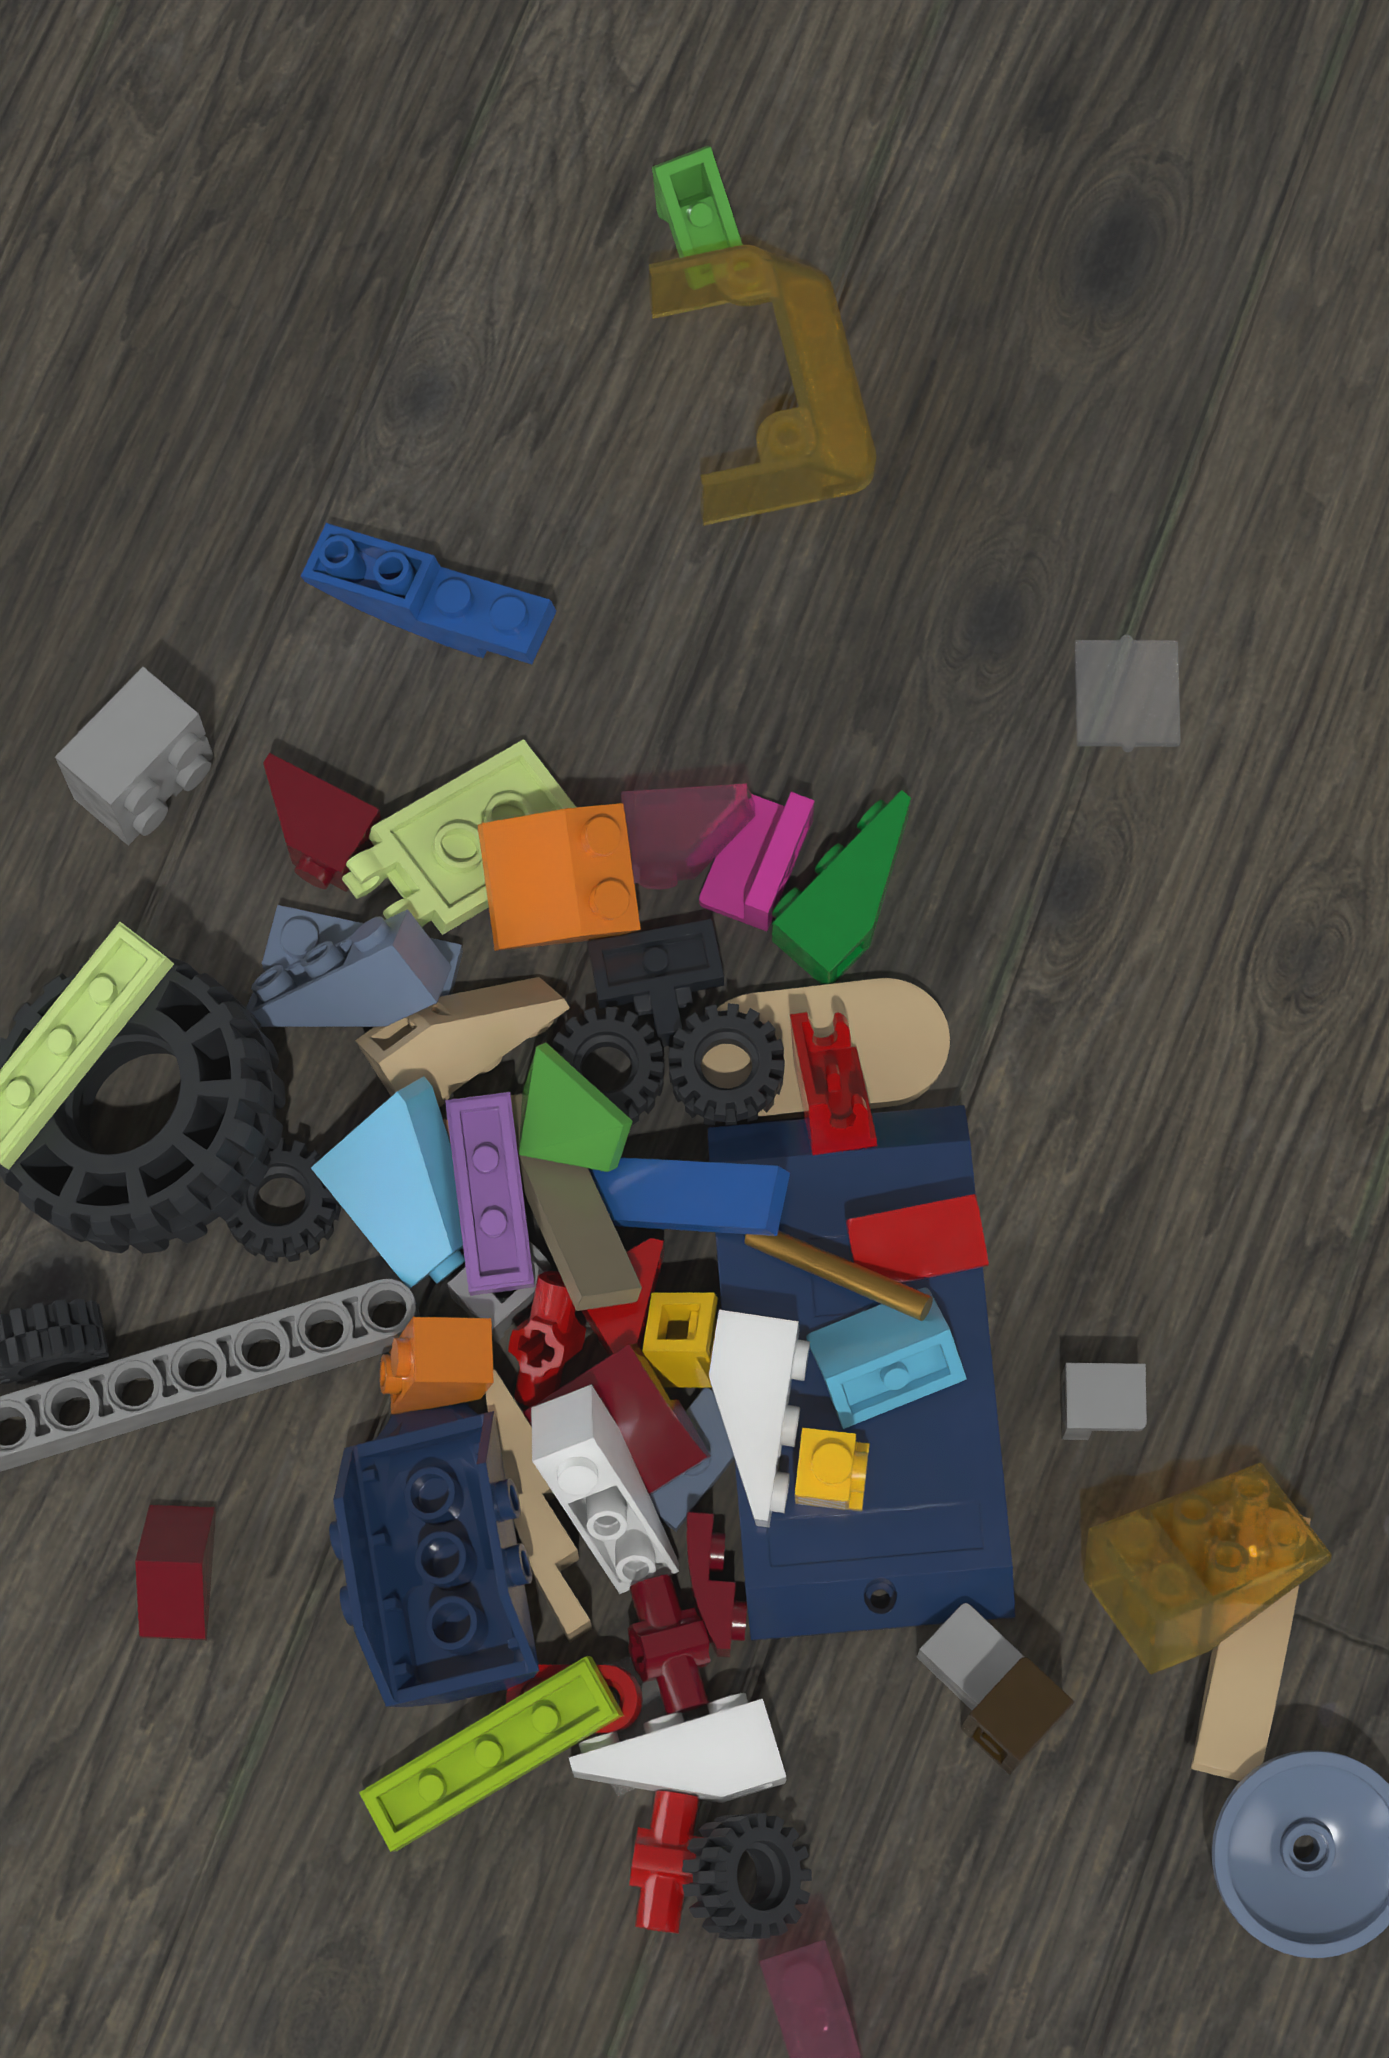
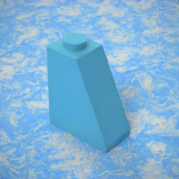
M423 1076L397 1091L311 1167L409 1289L429 1275L438 1284L465 1263V1257L460 1251L463 1248L451 1144L433 1087Z

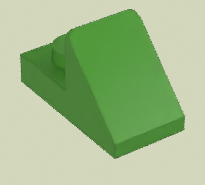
M705 146L653 166L652 173L657 213L659 218L669 224L687 280L695 283L747 263V256L711 147Z

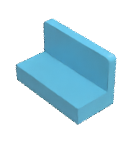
M928 1288L918 1289V1291L932 1296ZM934 1298L930 1311L923 1321L881 1304L813 1331L806 1336L807 1341H810V1350L822 1373L835 1412L843 1429L967 1380L950 1328Z

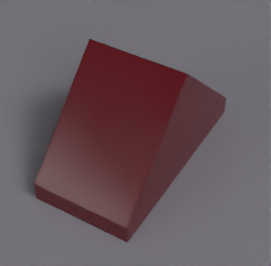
M149 1505L135 1559L140 1638L207 1641L216 1519L215 1507Z

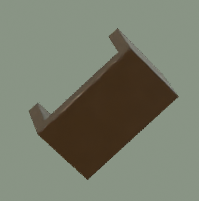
M1023 1657L970 1712L961 1730L1003 1770L1011 1775L1065 1716L1075 1701L1029 1658Z

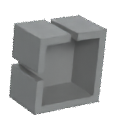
M142 667L55 758L73 798L129 846L139 834L146 836L161 824L168 812L166 800L172 794L176 797L183 789L190 791L205 778L211 767L210 761L214 756L208 739L204 736L206 733L199 713L146 668Z

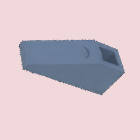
M407 909L386 920L381 916L372 918L360 926L353 936L335 945L332 941L323 942L309 951L302 961L285 969L281 965H277L266 970L252 984L253 994L246 1008L260 1022V1027H386L437 1003L452 966Z

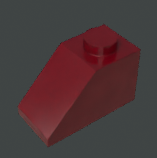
M269 753L263 765L292 864L296 866L294 869L295 873L306 882L318 888L327 889L329 884H332L347 892L349 888L342 878L351 871L346 866V863L358 853L374 847V844L369 839L372 826L382 821L379 809Z

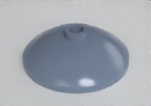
M1302 1750L1283 1754L1264 1762L1247 1774L1236 1785L1225 1801L1216 1822L1212 1843V1864L1216 1884L1225 1905L1237 1922L1248 1933L1265 1945L1285 1954L1305 1958H1326L1345 1954L1364 1946L1382 1933L1389 1926V1784L1378 1773L1361 1762L1342 1754L1322 1750ZM1309 1835L1314 1844L1311 1854L1302 1859L1296 1858L1293 1852L1295 1841L1301 1836Z

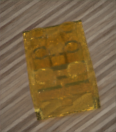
M1260 1462L1089 1528L1083 1580L1151 1675L1212 1650L1331 1561L1332 1554Z

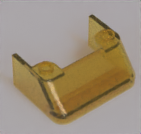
M739 245L648 264L652 319L726 303H732L737 306H754L772 302L798 403L797 408L778 411L769 415L759 426L756 447L760 463L701 475V518L703 526L846 496L866 488L875 474L876 450L830 279L822 271L751 245Z

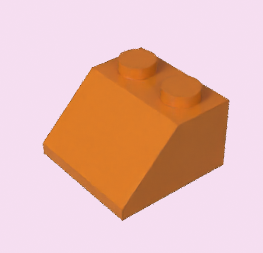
M623 803L566 808L478 824L495 951L599 940L641 930Z

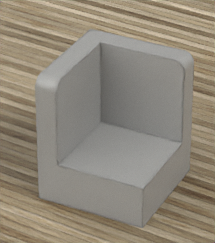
M1066 1363L1061 1374L1062 1440H1088L1092 1431H1142L1147 1424L1146 1364Z
M966 1603L962 1604L920 1648L917 1658L971 1710L982 1701L1019 1659L1024 1657L972 1606Z

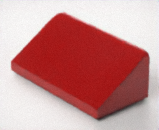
M975 1194L852 1218L846 1221L853 1263L900 1283L989 1266L980 1210Z

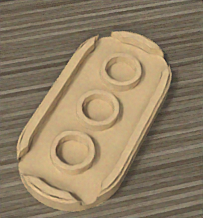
M878 978L750 993L728 1000L717 1008L718 1011L728 1010V1003L739 1004V1012L745 1014L748 1013L750 1008L759 1012L760 1021L765 1024L769 1020L776 1029L775 1036L777 1040L781 1039L785 1060L783 1086L780 1095L776 1094L774 1105L767 1113L764 1110L758 1113V1120H756L758 1122L805 1117L794 1068L790 1014L807 1012L813 1024V1035L820 1038L827 1037L835 1031L833 1025L835 1013L839 1012L846 1017L850 1029L851 1047H857L870 1109L902 1105L919 1098L941 1074L947 1062L950 1048L948 1023L937 1002L918 986L899 979ZM721 1044L713 1047L706 1053L702 1060L701 1069L705 1078L711 1084L720 1088H733L742 1084L749 1077L752 1070V1062L742 1048L732 1044Z

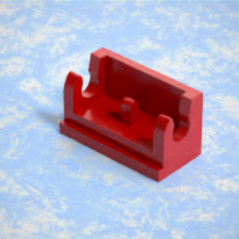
M807 1012L790 1014L794 1068L812 1155L877 1146L876 1132L857 1047H851V1035L846 1017L839 1012L835 1013L833 1018L835 1031L827 1037L820 1038L813 1035V1024Z

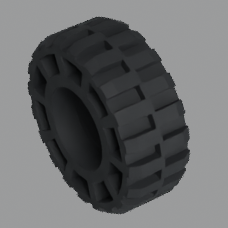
M168 956L167 958L174 965L9 1170L0 1164V1176L4 1183L19 1193V1200L27 1208L71 1238L81 1243L89 1241L100 1250L114 1253H123L129 1249L130 1245L143 1254L165 1251L169 1247V1240L179 1238L186 1244L206 1235L208 1232L206 1225L218 1217L225 1221L228 1220L243 1206L238 1200L249 1186L253 1185L257 1188L269 1169L263 1164L269 1148L276 1149L278 1147L283 1125L276 1120V1109H282L285 1105L284 1081L273 1072V1070L277 1069L279 1058L272 1041L260 1031V1022L207 973L199 974L188 963ZM87 962L82 963V964L79 966L80 970L83 968V966H84ZM63 973L43 986L45 993L32 1005L26 1002L13 1017L16 1024L7 1039L0 1038V1069L78 973L68 978ZM148 1054H171L175 1056L180 1069V1093L174 1112L166 1125L155 1137L136 1149L120 1154H98L92 1145L89 1120L94 1099L106 1079L123 1064L140 1056Z

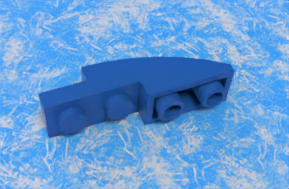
M328 523L325 524L301 574L304 582L362 612L439 644L480 658H484L486 652L489 651L532 665L557 611L550 599L443 568L434 555Z

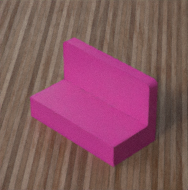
M791 792L786 805L783 806L751 793L742 794L700 893V906L767 932L773 919L772 912L781 900L812 825L815 801Z

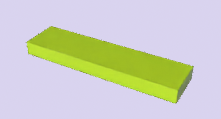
M585 1656L360 1791L359 1794L390 1852L398 1851L624 1716L593 1658Z

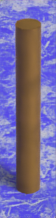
M779 1230L777 1236L750 1234L745 1236V1245L920 1321L927 1317L932 1306L933 1297Z

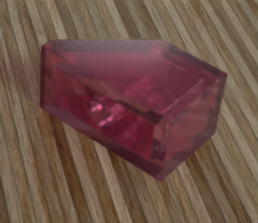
M732 784L622 791L621 802L624 804L634 883H640L642 887L648 889H669L675 887L678 884V880L695 879L755 817V802L748 785Z
M825 1940L759 1961L758 1966L788 2058H861L847 2006Z

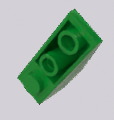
M903 790L888 804L882 799L877 801L859 821L857 828L861 832L847 847H843L840 843L834 845L817 864L815 872L818 876L803 892L797 887L793 888L781 899L772 912V916L776 919L773 922L772 942L821 985L835 984L871 945L908 820L911 797Z

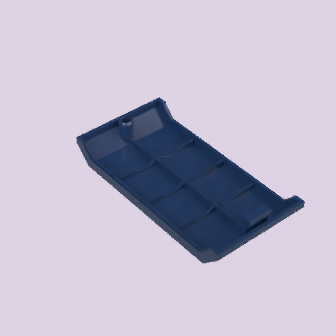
M965 1105L871 1113L877 1137V1146L820 1155H812L805 1119L707 1128L709 1162L775 1165L790 1172L779 1231L853 1262L846 1230L847 1220L967 1195H976ZM715 1232L722 1310L799 1321L798 1340L807 1341L806 1336L813 1331L881 1305L879 1302L745 1245L746 1234ZM983 1267L902 1283L916 1290L921 1288H928L950 1328L967 1380L843 1429L835 1412L822 1373L809 1349L805 1381L792 1379L788 1403L790 1406L800 1407L795 1446L782 1445L778 1471L790 1473L785 1512L772 1511L769 1528L756 1526L735 1461L751 1641L942 1625L965 1603L972 1606L986 1621L1016 1617L1013 1565ZM802 1428L856 1434V1442L869 1443L862 1511L796 1504L795 1487ZM879 1590L886 1592L890 1597L888 1606L883 1609H878L871 1603L872 1594Z

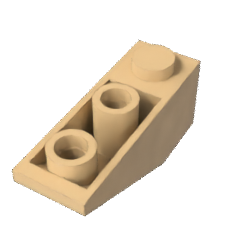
M540 977L441 996L437 1003L389 1026L373 1027L355 1041L391 1096L425 1076L433 1087L438 1106L441 1107L445 1104V1100L450 1098L451 1093L476 1075L484 1074L495 1068L505 1054L526 1039L545 1032L553 1024L554 1019L570 1007L560 994Z

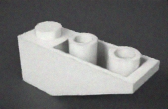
M719 1310L709 1379L756 1526L769 1528L772 1511L785 1512L790 1473L778 1471L782 1445L795 1446L800 1407L790 1406L788 1403L792 1379L805 1381L810 1341L798 1340L799 1321Z
M586 1386L532 1407V1461L619 1594L629 1591L631 1585L645 1579L660 1575H672L679 1572L677 1557L622 1433L593 1386Z
M746 1693L731 1695L709 1703L707 1706L710 1715L684 1722L682 1713L669 1714L653 1719L643 1724L645 1735L620 1742L617 1732L585 1740L579 1743L581 1754L569 1758L575 1778L655 1792L659 1790L697 1796L702 1800L719 1803L782 1785L786 1782V1773L764 1701L759 1699L748 1703Z

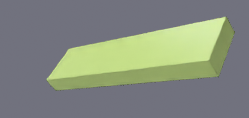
M121 922L116 925L0 1069V1164L8 1170L174 965L165 955Z

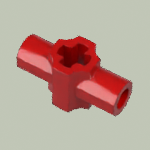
M544 1271L538 1275L530 1317L513 1329L510 1336L508 1352L515 1356L520 1366L514 1398L519 1403L528 1407H532L560 1388L564 1363L582 1350L585 1340L586 1328L575 1317V1307L562 1277L557 1271Z
M657 1790L655 1792L650 1829L638 1827L629 1886L641 1888L635 1927L679 1934L684 1903L682 1884L693 1883V1873L682 1872L683 1860H694L696 1858V1854L687 1849L691 1839L704 1838L694 1836L699 1797Z

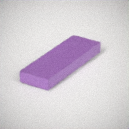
M510 1092L445 1100L469 1294L473 1296L533 1288L535 1283Z

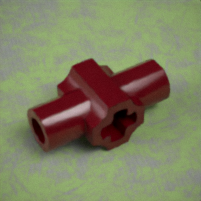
M669 1574L645 1579L631 1585L629 1589L639 1622L631 1624L627 1628L629 1652L635 1671L639 1673L643 1683L653 1680L657 1681L667 1715L674 1713L683 1714L708 1705L709 1701L699 1668L705 1667L711 1662L709 1655L710 1642L703 1620L697 1615L695 1608L681 1611L674 1584Z

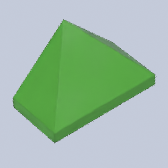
M546 1042L537 1046L522 1093L519 1155L605 1172L617 1168L633 1121Z

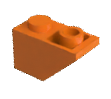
M412 1317L399 1338L393 1339L389 1354H383L381 1357L380 1389L382 1394H390L391 1414L432 1409L481 1399L494 1383L491 1318Z

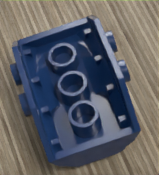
M466 1402L432 1409L409 1411L391 1416L385 1428L374 1440L344 1448L333 1498L336 1521H332L329 1527L332 1548L337 1559L343 1560L347 1583L346 1586H342L340 1589V1603L346 1622L349 1626L354 1627V1632L385 1706L415 1707L445 1704L510 1689L534 1678L539 1672L524 1586L531 1583L532 1570L526 1548L522 1543L517 1544L513 1519L520 1517V1501L514 1482L511 1478L506 1479L494 1411L479 1415Z

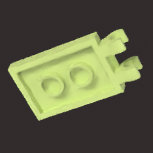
M523 739L372 826L369 839L374 844V847L358 853L347 861L346 866L351 872L344 875L342 880L356 899L373 891L388 878L403 899L384 910L383 915L386 919L408 909L421 927L432 921L443 935L489 908L478 824L566 808H576V806Z

